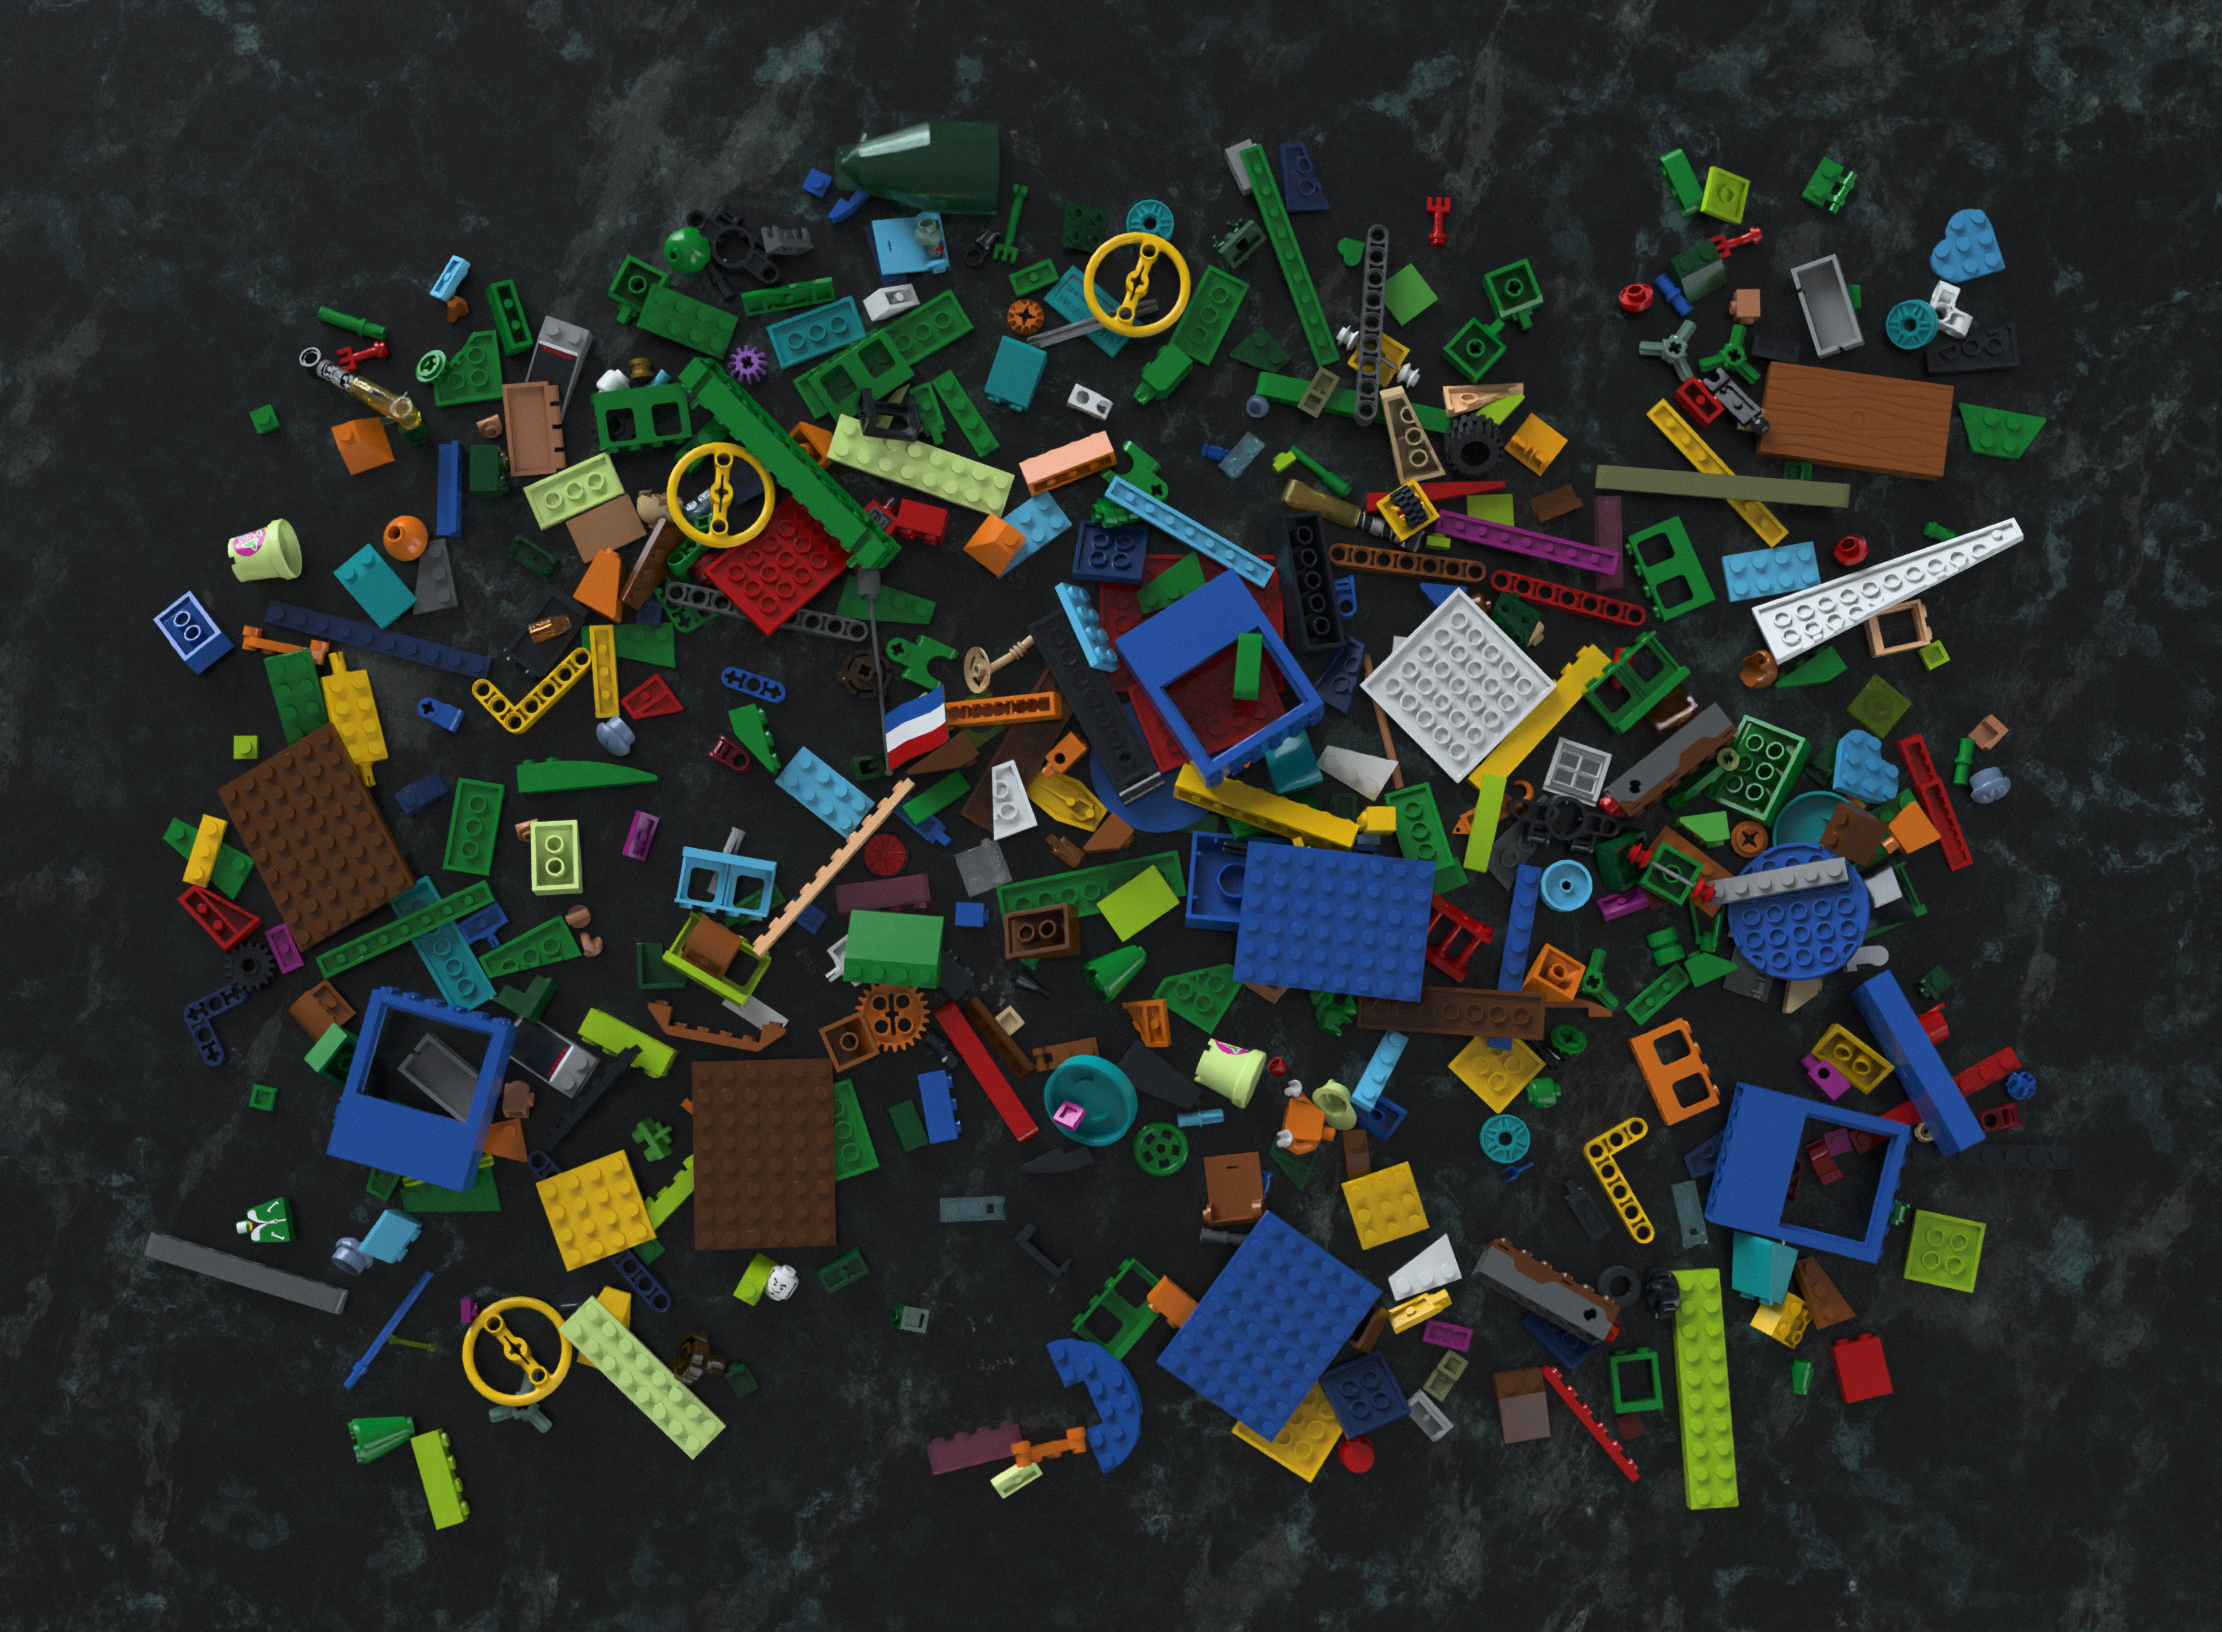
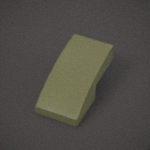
M1320 366L1297 407L1318 418L1341 377Z
M1448 1349L1421 1390L1439 1403L1443 1402L1469 1362Z

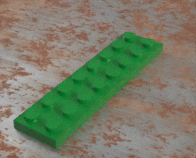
M951 289L884 327L909 367L974 330ZM879 339L874 340L858 352L859 358L873 378L879 377L895 365V361ZM848 349L844 350L839 354L842 356L843 354L848 352ZM825 361L824 363L820 364V367L824 368L829 364V362ZM837 365L820 377L821 384L836 404L842 402L857 390L856 385L842 365ZM810 371L794 379L793 383L813 417L818 421L830 413L811 384L806 380L810 377Z
M1178 851L997 886L996 890L1003 925V914L1069 903L1077 908L1079 918L1100 914L1102 912L1096 905L1098 902L1153 864L1176 898L1187 896Z

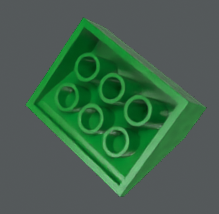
M1744 715L1738 727V732L1734 735L1736 740L1728 747L1735 750L1739 755L1740 764L1732 771L1724 770L1725 772L1716 781L1709 784L1704 796L1754 822L1772 829L1812 749V745L1804 737ZM1728 755L1729 757L1726 756L1724 758L1726 764H1729L1728 761H1730V763L1733 761L1731 755Z
M852 909L844 958L843 981L936 989L940 986L944 917Z

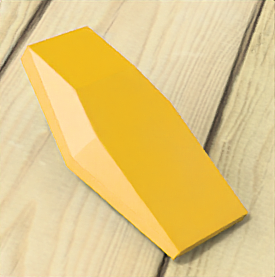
M1039 770L1026 792L1028 798L1056 821L1095 833L1108 812L1107 808L1081 781L1059 772L1049 780Z
M605 1286L597 1300L630 1330L631 1293ZM579 1350L577 1362L597 1368Z

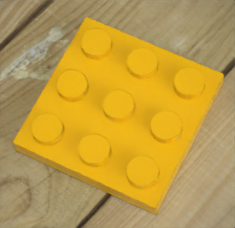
M1475 1036L1447 1067L1496 1114H1499L1546 1063L1521 1039H1513L1511 1051L1487 1047L1488 1037Z
M1408 1162L1341 1184L1363 1250L1429 1228Z

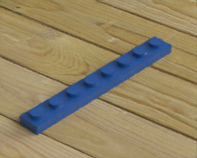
M1518 864L1497 990L1521 992L1542 868ZM1488 1037L1487 1047L1511 1051L1513 1039Z

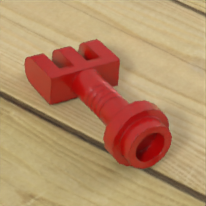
M1427 197L1426 214H1434V233L1429 235V242H1431L1433 247H1443L1447 241V235L1443 233L1442 224L1443 214L1450 213V197H1445V206H1441V197H1436V206H1432V197Z
M1750 227L1749 233L1727 241L1724 234L1710 238L1713 243H1720V245L1715 247L1717 251L1722 250L1723 253L1719 254L1722 260L1731 257V248L1751 241L1756 245L1759 244V241L1763 240L1759 227Z
M379 340L374 342V347L354 353L353 348L350 346L336 352L337 356L347 355V357L339 359L340 365L349 363V366L343 367V369L353 372L359 370L358 361L378 356L380 359L386 358V355L389 354V349L385 341L381 342Z

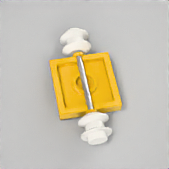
M1349 325L1347 329L1343 327L1336 337L1339 340L1337 345L1344 343L1347 345L1346 351L1353 349L1355 346L1356 350L1347 362V366L1357 372L1360 333L1359 331L1352 333L1350 331L1351 326ZM1383 332L1379 386L1386 389L1393 376L1398 374L1397 383L1404 381L1406 382V388L1409 385L1414 387L1421 376L1417 374L1419 369L1411 370L1410 363L1403 367L1400 366L1410 349ZM1370 343L1364 345L1365 348L1369 351H1373L1376 349L1375 346ZM1367 365L1363 367L1364 371L1367 373L1374 372V369L1371 366Z

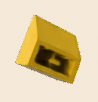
M1787 1291L1783 1304L1773 1302V1306L1761 1303L1750 1325L1786 1346L1795 1349L1802 1338L1807 1324L1812 1320V1316L1806 1302Z

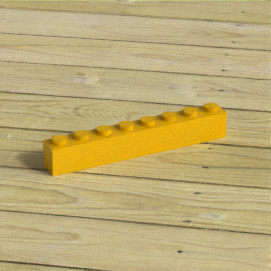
M1594 644L1589 648L1584 646L1575 655L1579 659L1573 665L1569 662L1561 670L1560 673L1563 676L1558 681L1552 680L1557 686L1495 749L1493 748L1484 757L1485 760L1480 765L1477 764L1468 773L1469 777L1466 781L1480 793L1484 774L1507 778L1583 696L1582 692L1586 689L1584 685L1593 677L1598 679L1603 674L1601 670L1611 660Z
M1184 763L1174 786V798L1290 839L1301 836L1304 844L1318 849L1351 852L1359 829V825L1353 821L1341 819L1329 812L1310 808L1306 804H1299L1288 800L1284 796H1276L1261 788H1254L1245 785L1241 781H1234L1225 777L1220 785L1214 788L1210 786L1206 789L1192 766Z

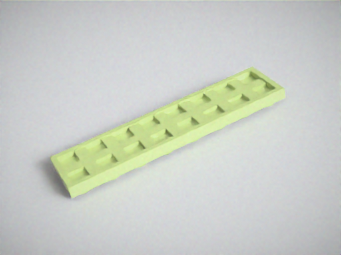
M843 414L839 417L826 459L988 516L993 514L998 518L1002 516L1015 476L917 440L910 442L863 436L860 421Z
M593 1295L558 1329L692 1460L726 1427V1424L683 1382L674 1379V1373Z

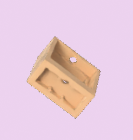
M1920 599L1899 603L1863 621L1871 658L1922 648L1931 644L1932 632L1925 622L1927 611L1925 605L1921 604ZM1911 609L1918 641L1884 648L1877 616Z

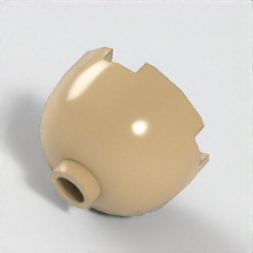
M651 490L639 491L637 511L640 518L649 523L648 527L654 529L660 517L672 524L675 523L669 511L667 493L651 495ZM677 497L679 508L682 512L683 501Z

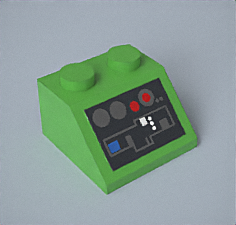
M1726 811L1679 817L1672 821L1674 827L1698 845L1706 844V848L1720 847V845H1724V841L1730 839Z

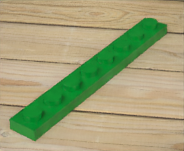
M484 880L322 954L315 959L326 979L496 901L487 880Z

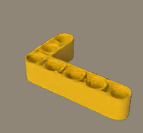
M585 648L574 650L516 707L494 684L486 679L477 680L473 684L472 692L508 731L516 735L523 734L592 669L591 652ZM581 654L588 655V661L584 665L578 664V657ZM565 670H571L572 673L568 681H562L561 674ZM483 685H488L490 688L486 696H481L479 693ZM548 686H554L555 693L551 697H546L544 694ZM504 701L506 705L504 711L497 713L495 710L496 704ZM531 702L538 703V709L534 713L528 712V705ZM514 718L521 719L522 723L518 729H512L511 722Z
M1629 1118L1586 1143L1583 1153L1632 1239L1638 1243L1646 1244L1653 1240L1654 1229L1611 1156L1639 1140L1647 1133L1648 1126L1643 1119ZM1635 1121L1641 1126L1640 1132L1636 1135L1630 1131V1125ZM1613 1133H1617L1621 1137V1142L1618 1146H1613L1610 1143V1137ZM1595 1144L1601 1149L1600 1155L1596 1158L1590 1155V1148ZM1605 1165L1611 1166L1613 1170L1609 1178L1603 1177L1601 1173ZM1618 1185L1624 1188V1195L1621 1198H1616L1613 1194L1614 1188ZM1628 1206H1633L1636 1209V1215L1631 1219H1628L1625 1215V1210ZM1641 1226H1645L1648 1231L1644 1239H1639L1637 1236V1230Z

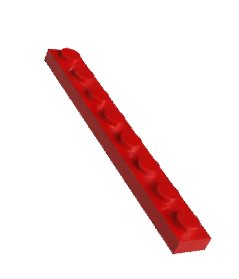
M2010 1046L1954 1075L1952 1079L1963 1098L2022 1066ZM1911 1100L1878 1116L1910 1126L1922 1121ZM1858 1129L1848 1133L1849 1140L1858 1155L1890 1138Z

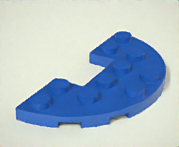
M1074 1338L1050 1342L1046 1346L1064 1387H1069L1084 1380L1103 1423L1088 1428L1085 1432L1103 1474H1105L1128 1458V1455L1139 1439L1142 1429L1140 1423L1143 1410L1137 1385L1125 1365L1119 1359L1116 1360L1106 1352L1107 1349L1098 1344Z

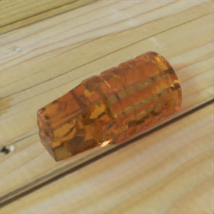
M568 614L548 617L528 625L534 644L556 637L572 627Z
M1050 833L1045 840L1054 848L1051 853L1061 858L1069 866H1072L1071 868L1074 870L1087 854L1064 836L1059 840Z

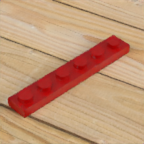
M1547 1365L1541 1368L1544 1378L1631 1482L1638 1479L1640 1476L1636 1472L1639 1469L1631 1458L1626 1460L1621 1454L1623 1448L1615 1439L1612 1442L1606 1436L1608 1430L1600 1421L1594 1422L1590 1417L1593 1412L1585 1403L1580 1405L1575 1399L1578 1396L1575 1390L1570 1385L1565 1387L1560 1381L1563 1378L1560 1372L1555 1367L1550 1368Z

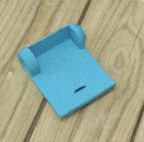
M926 211L911 218L872 221L882 275L921 271L942 273L946 271V267L950 266L944 234L939 242L944 247V251L936 258L928 255L927 245L917 243L914 238L918 222L928 218L936 221V226L941 229L943 234L939 211Z

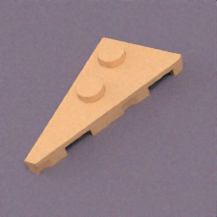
M1523 383L1443 386V398L1447 417H1453L1490 405L1506 397L1523 394Z

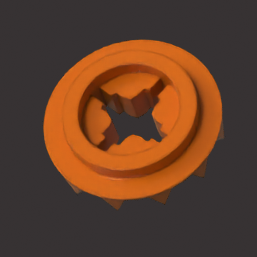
M1019 299L1011 305L1008 311L1010 327L1021 335L1034 334L1041 328L1044 321L1042 308L1038 302L1031 299ZM1026 308H1028L1029 315L1033 318L1027 319L1024 326L1022 317H1019V315L1024 314Z
M1744 821L1736 825L1732 831L1730 843L1734 851L1742 857L1753 858L1760 855L1766 849L1768 835L1764 827L1759 823ZM1756 833L1752 839L1755 847L1750 843L1742 846L1745 840L1744 834L1749 836Z

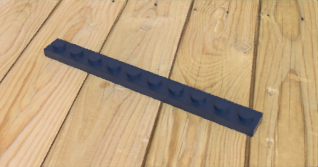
M271 599L264 622L476 679L487 680L493 662L492 658Z

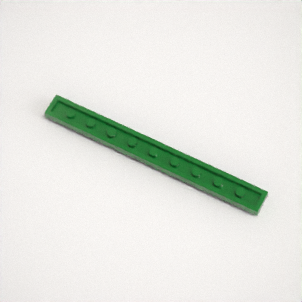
M1260 143L1239 151L1241 161L1317 367L1320 368V366L1339 361L1340 357L1262 145Z

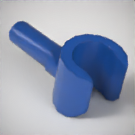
M1529 1161L1517 1167L1508 1166L1500 1173L1508 1172L1510 1178L1505 1180V1182H1510L1516 1179L1521 1171L1534 1166L1532 1161Z

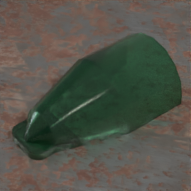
M927 120L858 142V144L842 145L836 150L835 155L836 184L843 190L861 191L883 199L889 198L900 202L904 206L911 205L920 208L921 211L926 213L996 214L999 189V135L997 123L986 121Z

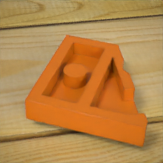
M1166 999L1122 1002V1007L1130 1013L1134 1020L1132 1023L1136 1030L1140 1032L1141 1039L1146 1047H1168L1172 1045Z
M521 1118L491 1124L483 1152L527 1162L529 1154Z

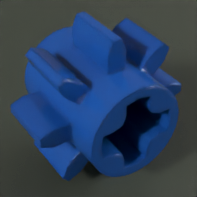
M2023 1071L2018 1075L2014 1072L2008 1078L2009 1082L2006 1085L2008 1086L2009 1094L2013 1098L2021 1100L2026 1097L2029 1100L2036 1093V1080L2030 1073Z

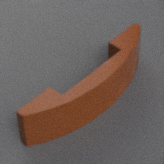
M1573 999L1572 1002H1546V1008H1585V1017H1612V1012L1586 1000Z

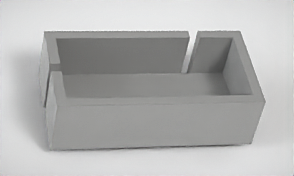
M1836 254L1791 269L1796 288L1800 292L1798 293L1818 357L1823 359L1841 353V347L1847 351L1864 345V338Z
M427 1033L414 1048L416 1052L421 1053L420 1056L417 1053H410L397 1070L456 1119L467 1123L480 1072L434 1034ZM500 1090L498 1099L504 1093L502 1090Z

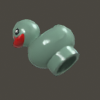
M929 218L920 220L918 228L914 232L915 241L921 245H927V253L931 257L936 258L942 254L944 247L939 242L942 240L943 234L941 229L936 226V221Z

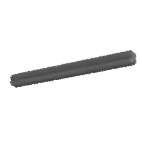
M1151 298L1138 302L1134 318L1157 311L1159 308L1157 300ZM1117 309L1106 314L1111 318H1115ZM1123 312L1119 315L1123 320H1128L1132 317L1128 312ZM1091 317L1028 337L1027 344L1039 349L1105 328V326L1095 317Z

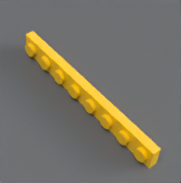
M1664 398L1646 414L1700 473L1735 475ZM1725 499L1770 548L1774 547L1789 533L1761 502Z

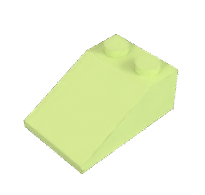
M578 821L530 822L532 891L536 896L583 893Z

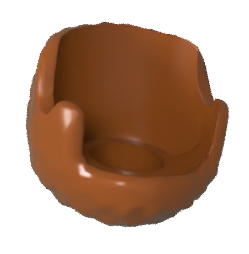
M1760 650L1743 660L1745 668L1740 673V678L1747 688H1764L1776 680L1778 666L1771 653Z

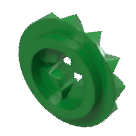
M433 350L424 355L416 368L418 380L427 384L429 382L434 383L436 378L441 379V374L446 372L445 367L449 364L447 356L440 350Z
M1569 1024L1555 1026L1551 1031L1549 1039L1553 1042V1048H1559L1560 1053L1567 1052L1569 1056L1573 1053L1579 1055L1581 1051H1584L1587 1044L1584 1033L1577 1027ZM1571 1037V1041L1569 1043L1564 1042L1566 1039Z

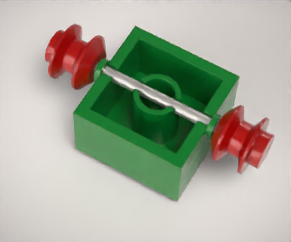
M1664 842L1657 846L1653 855L1651 848L1647 851L1642 849V843L1639 846L1634 845L1628 854V857L1631 859L1630 864L1634 861L1638 862L1639 869L1646 866L1637 885L1676 907L1682 906L1690 890L1692 891L1693 899L1700 897L1703 905L1706 901L1710 903L1717 892L1714 890L1715 884L1710 887L1705 885L1706 879L1700 880L1698 883L1695 882L1704 866L1702 863Z

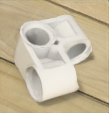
M1940 280L1930 302V305L1935 310L1941 312L1943 316L1942 320L1938 319V329L1953 337L1964 339L1973 317L1955 308V302L1961 289Z

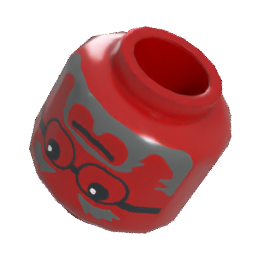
M706 551L692 564V571L699 584L706 587L714 585L703 574V570L719 558L717 554H709Z

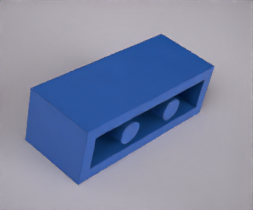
M946 1070L917 1075L930 1144L958 1139V1134L962 1133L960 1119L955 1120L954 1111L958 1110L956 1097H951L949 1088L953 1087L951 1074H947Z

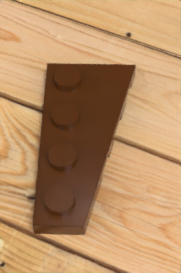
M660 517L618 599L631 608L639 610L670 571L667 558L688 536L677 526Z

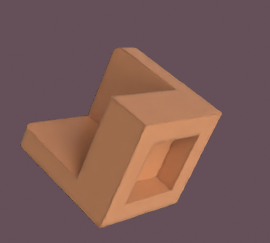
M1991 714L1980 722L1968 735V738L1975 740V744L1983 752H1986L2009 730Z

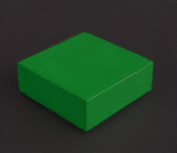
M254 1084L249 1107L273 1112L279 1089Z

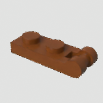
M1096 1037L1032 1049L1033 1056H1036L1037 1065H1035L1036 1072L1056 1069L1063 1061L1074 1056L1091 1055L1099 1057ZM1051 1053L1053 1062L1046 1063L1045 1054Z

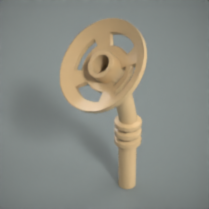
M1031 635L1021 643L1017 642V646L1014 645L1013 649L1010 648L1009 653L991 664L982 648H971L964 661L965 680L970 690L974 693L984 692L989 685L992 673L1015 659L1019 660V656L1022 657L1023 652L1027 653V649L1034 644ZM975 677L981 681L980 687L975 683Z

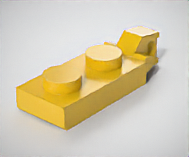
M1445 1289L1436 1294H1428L1426 1292L1389 1310L1391 1314L1388 1320L1397 1334L1440 1313L1444 1308L1451 1305L1452 1302Z

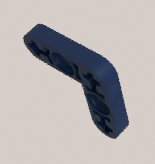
M239 984L234 987L232 985L224 987L188 1005L184 1010L183 1016L203 1060L209 1066H220L227 1057L224 1046L211 1019L244 1003L248 999L249 992L247 988H244L243 993L240 994V999L234 997L227 1001L223 993L226 996L234 994V989L238 990ZM215 997L220 998L222 1001V1007L217 1011L213 1010L210 1006L211 1000ZM193 1008L194 1010L205 1008L210 1013L208 1016L207 1012L200 1013L198 1020L190 1017L193 1013ZM204 1028L211 1032V1038L206 1042H203L199 1037L200 1031ZM216 1043V1045H212L214 1052H220L217 1062L216 1060H210V1056L213 1055L210 1048L205 1049L204 1046Z

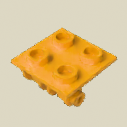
M1531 413L1504 449L1537 475L1541 476L1568 440Z

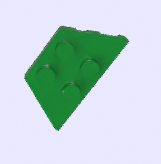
M1960 402L1957 404V410L1960 411L1963 420L1962 426L1964 433L1968 437L1971 453L2016 461L2046 422V418Z

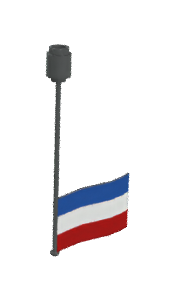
M860 567L857 574L859 596H864V600H869L887 770L885 774L891 776L894 772L892 770L903 763L936 750L949 740L944 684H941L929 694L906 702L885 715L873 600L878 599L877 595L882 594L880 572L877 571V567L875 569Z

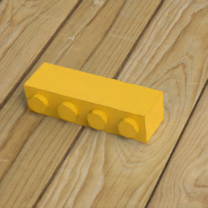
M1367 807L1357 818L1358 832H1361V835L1389 837L1396 831V807Z

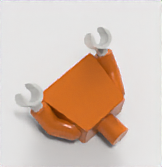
M1298 1080L1289 1081L1288 1084L1291 1087L1285 1089V1094L1287 1096L1292 1095V1098H1290L1285 1107L1281 1132L1277 1133V1136L1280 1137L1277 1141V1146L1286 1148L1295 1155H1300L1316 1150L1321 1139L1332 1142L1336 1129L1323 1125L1325 1113L1319 1110L1301 1091V1083Z

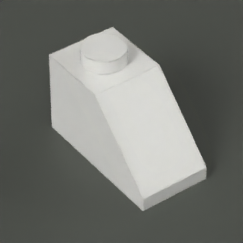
M912 284L881 288L863 300L872 321L888 319L920 305Z

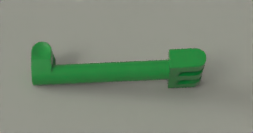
M1014 184L1013 195H1015L1004 243H996L993 260H998L999 252H1002V262H1007L1008 254H1011L1010 264L1015 265L1019 249L1012 247L1023 199L1028 191L1026 186L1021 187L1018 184Z

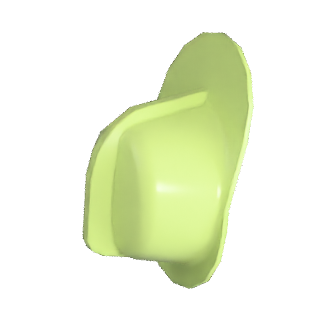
M1330 1079L1322 1088L1314 1091L1312 1099L1319 1110L1325 1113L1324 1119L1330 1126L1338 1130H1349L1356 1124L1357 1117L1349 1101L1351 1095L1344 1085L1336 1083L1334 1079Z

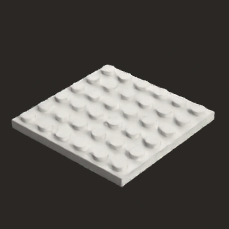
M1459 587L1360 684L1457 784L1557 686Z

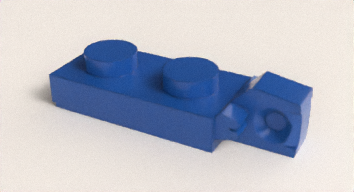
M906 794L895 807L893 813L927 841L934 844L937 840L944 847H947L952 840L943 833L946 827L934 815L914 827L901 809L903 805L913 800L909 794Z

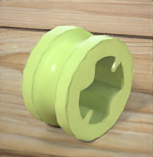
M1724 748L1719 751L1717 762L1724 770L1732 771L1740 764V757L1735 750ZM1731 755L1733 761L1731 763L1728 761L1729 764H1726L1724 758Z

